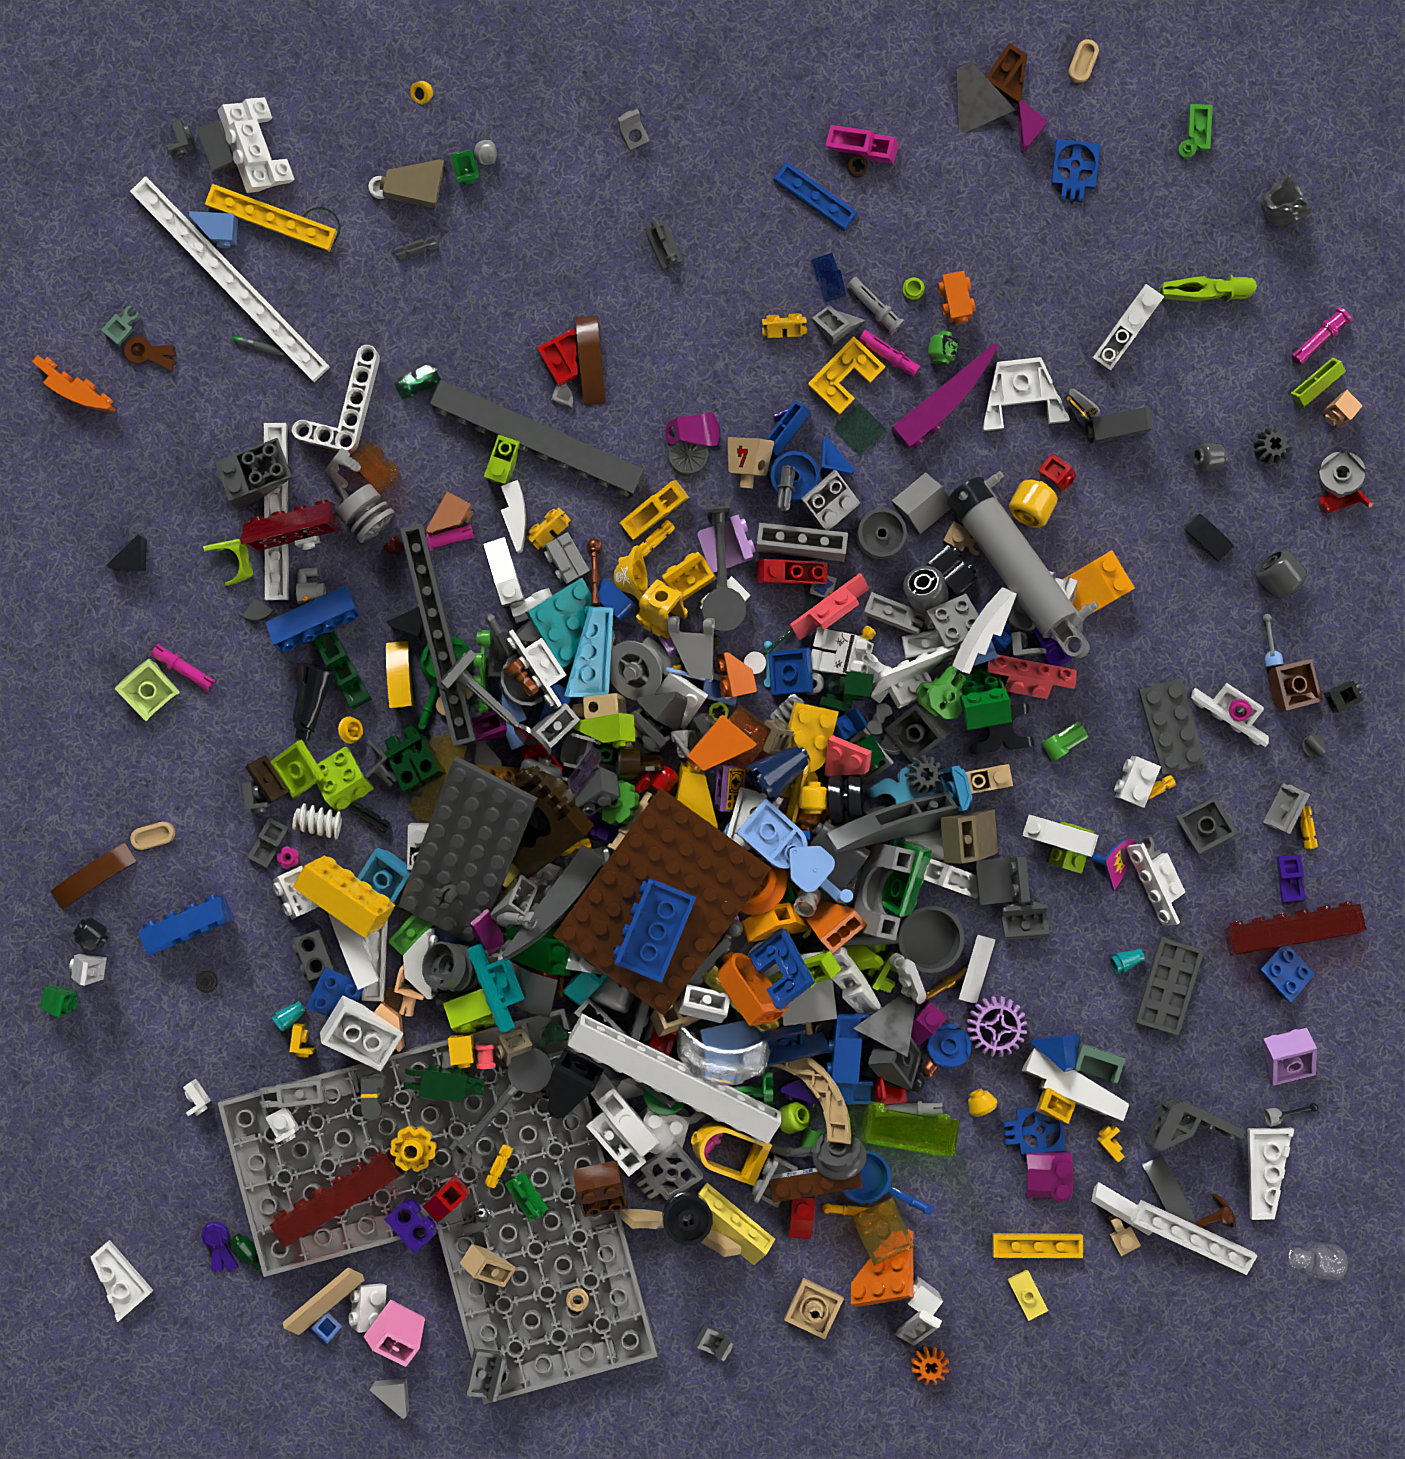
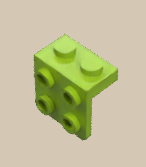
M343 747L317 764L325 776L317 785L325 801L336 812L345 809L348 805L364 797L374 789L371 782L364 777L365 775L361 772L348 747Z

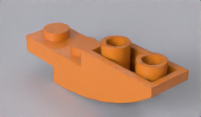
M37 355L32 361L48 375L43 383L66 399L93 410L114 412L116 410L111 405L114 401L104 393L99 395L95 391L97 387L87 378L83 381L76 377L74 380L65 371L60 373L55 369L58 365L49 357L43 359Z

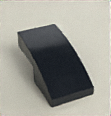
M1199 514L1185 528V532L1218 562L1234 547L1232 542L1202 514Z

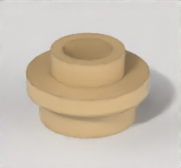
M581 1288L572 1289L566 1297L567 1306L576 1312L584 1310L589 1302L588 1294ZM575 1296H580L582 1298V1301L580 1303H576L573 1300V1298Z

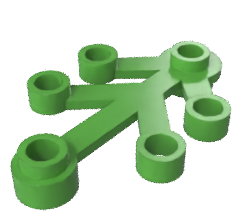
M491 630L477 632V645H481V653H475L477 656L474 659V666H479V675H474L473 679L485 690H487V678L485 677L488 657L485 656V648H491ZM480 698L475 699V712H479V716L488 713L490 708Z

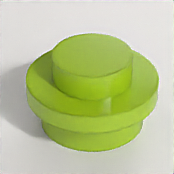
M915 277L907 279L902 287L904 296L910 300L919 299L925 290L924 283Z

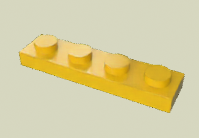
M992 1233V1256L994 1258H1083V1235Z

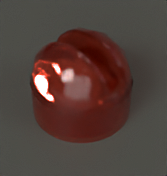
M395 535L383 547L387 552L397 554L402 550V541Z

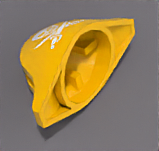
M636 545L628 556L619 557V564L614 571V582L619 590L634 595L640 601L648 590V578L641 547Z

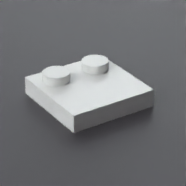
M669 672L655 695L676 691L687 697V705L681 728L685 730L708 694L681 675Z

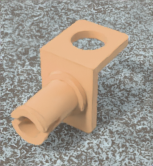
M403 965L399 969L394 992L403 995L399 1013L404 1015V1012H406L405 1016L410 1017L414 1014L416 999L423 1000L426 997L414 986L405 984L406 978L404 977Z

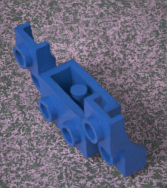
M837 1013V1019H834L833 1034H831L830 1040L827 1041L830 1052H827L829 1054V1062L825 1063V1070L838 1086L846 1105L871 1104L870 1093L873 1082L871 1080H859L862 1039L860 1037L868 1036L853 1028L873 1014Z

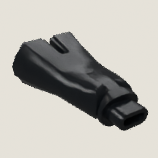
M297 663V697L293 712L294 728H296L295 738L309 741L311 732L315 731L314 728L325 696L336 674L335 671L310 663Z

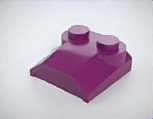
M1026 1153L1025 1196L1054 1198L1061 1202L1071 1198L1073 1194V1162L1071 1153Z

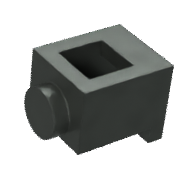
M1354 680L1345 682L1324 693L1333 713L1341 712L1363 701L1361 697L1363 694L1362 690ZM1341 692L1346 693L1347 697L1345 700H1343Z

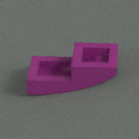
M488 909L470 923L473 935L480 940L488 957L505 944L502 932L497 922L491 918V912Z

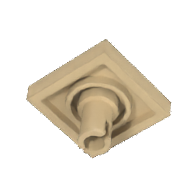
M803 1278L784 1320L825 1339L844 1297Z

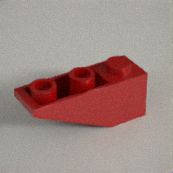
M762 559L756 561V584L827 585L828 562Z

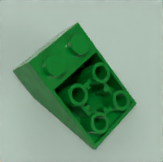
M988 665L972 669L970 674L959 671L955 675L957 676L960 673L966 678L965 683H963L960 689L962 693L960 701L961 713L967 730L1012 722L1010 698L999 674L989 673L987 671Z

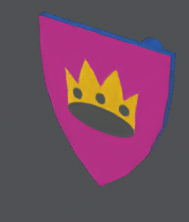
M1134 839L1120 841L1112 847L1106 857L1099 854H1094L1092 857V862L1106 867L1112 890L1116 889L1127 871L1131 860L1127 847L1135 844Z

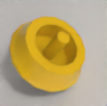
M351 716L343 718L338 726L339 736L348 744L357 742L363 734L361 722Z

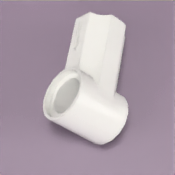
M550 588L532 594L531 597L510 605L516 623L529 619L525 612L552 596Z

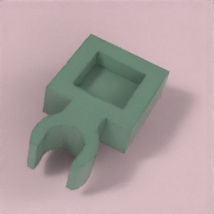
M131 306L125 308L122 317L115 314L101 329L119 346L134 331L130 325L141 317L138 312L135 316L130 317L129 314L134 309Z

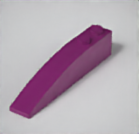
M996 342L892 427L891 430L907 449H910L912 446L914 449L918 448L925 442L924 436L929 432L933 435L942 428L940 423L958 407L988 366L999 346Z

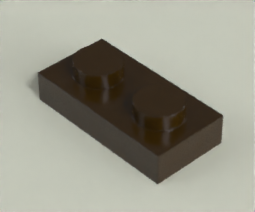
M266 755L247 764L245 767L269 804L288 795L290 792Z

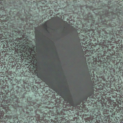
M1150 407L1092 418L1089 421V425H1086L1087 437L1091 438L1093 444L1144 436L1153 429Z

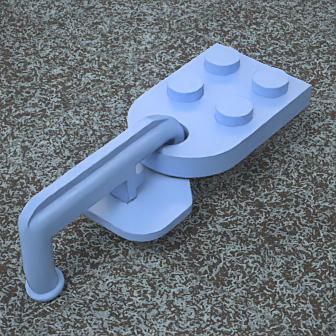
M764 799L735 832L770 865L779 869L790 868L791 880L801 890L813 892L820 887L839 904L848 903L853 899V893L850 890L840 891L827 879L835 866L833 857L821 846H807V840L802 830L767 799Z

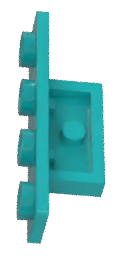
M481 943L468 948L469 960L475 968L477 980L483 988L486 1002L494 1016L495 1025L499 1028L500 1033H504L515 1027L507 1006L525 999L509 960L501 959L490 964Z

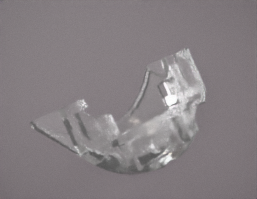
M679 1024L677 1053L690 1072L698 1078L719 1085H737L744 1083V1080L755 1075L758 1077L765 1072L770 1054L767 1041L762 1040L756 1045L739 1050H721L699 1042L695 1039L693 1032H688L685 1025Z

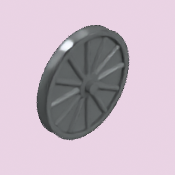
M684 441L671 444L668 452L669 462L679 473L695 474L702 470L707 463V447Z

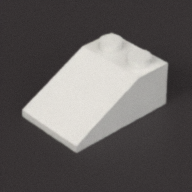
M342 995L322 1028L320 1036L321 1044L381 1071L402 1038L403 1032L362 1004Z

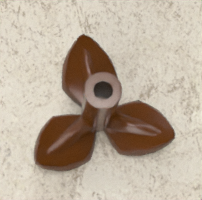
M1213 1193L1212 1195L1221 1204V1209L1198 1220V1226L1205 1228L1220 1221L1224 1224L1231 1223V1228L1236 1227L1235 1215L1230 1210L1226 1200Z

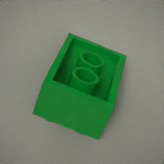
M558 923L541 939L511 959L549 975L571 976V970L566 969L571 948L553 936L562 923ZM513 925L509 929L506 928V941L509 939L513 940L517 934L515 930L518 925Z

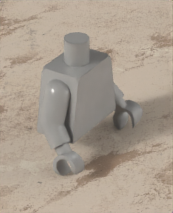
M544 872L540 878L535 876L529 879L520 874L499 895L492 910L491 918L500 926L508 929L513 925H523L526 929L532 930L538 919L531 922L530 920L534 912L528 911L538 886L543 885L547 887L548 885H553V879L546 880L549 879L550 873Z

